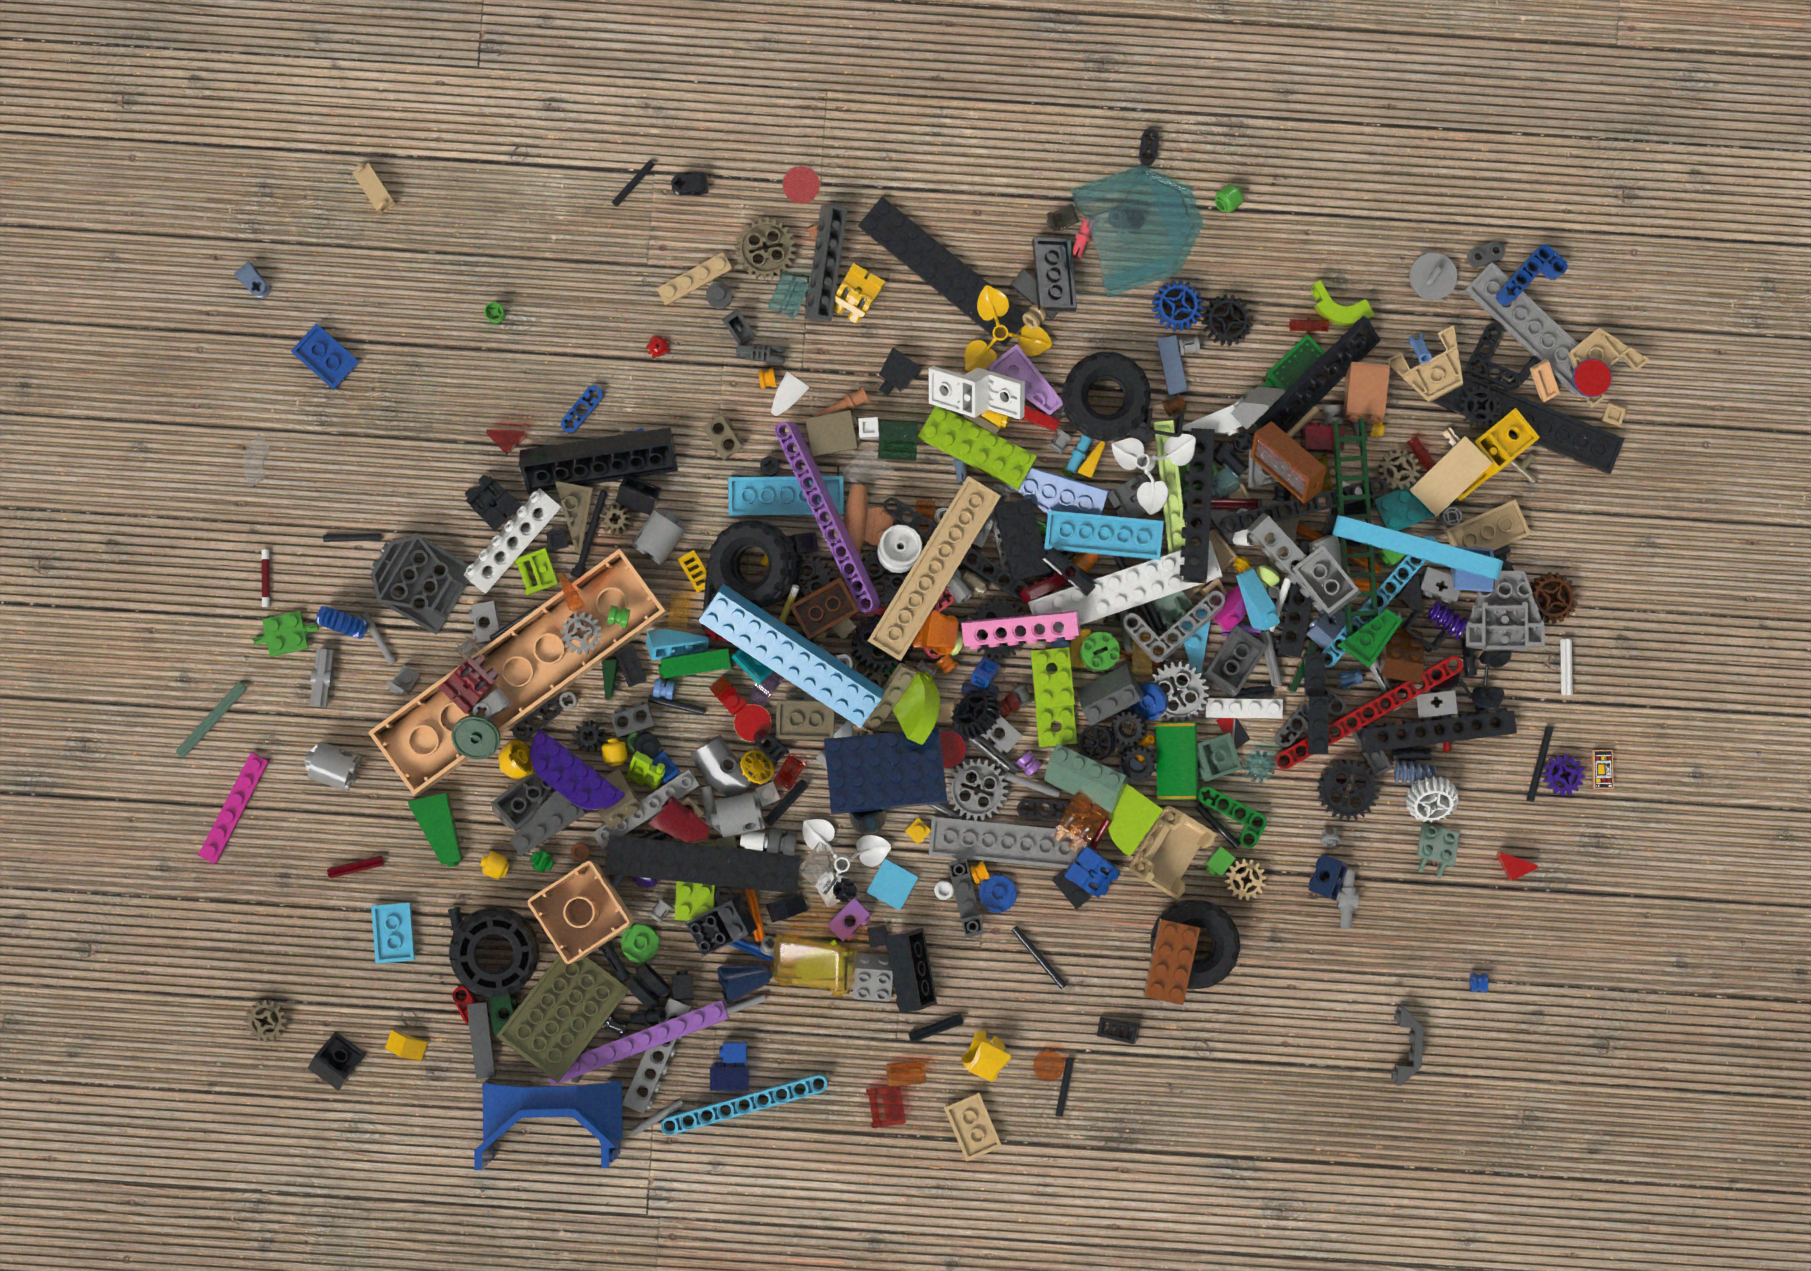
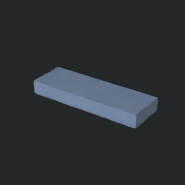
M1176 335L1157 339L1168 396L1187 392Z

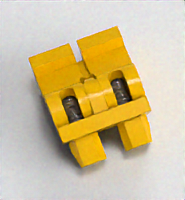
M853 263L835 295L833 310L839 314H842L845 308L850 310L849 320L857 323L861 317L865 316L873 302L877 299L883 290L885 281L872 273L866 279L868 271Z

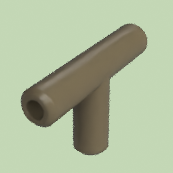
M1529 453L1521 463L1516 459L1509 463L1532 484L1536 482L1537 477L1526 469L1536 458L1533 453Z

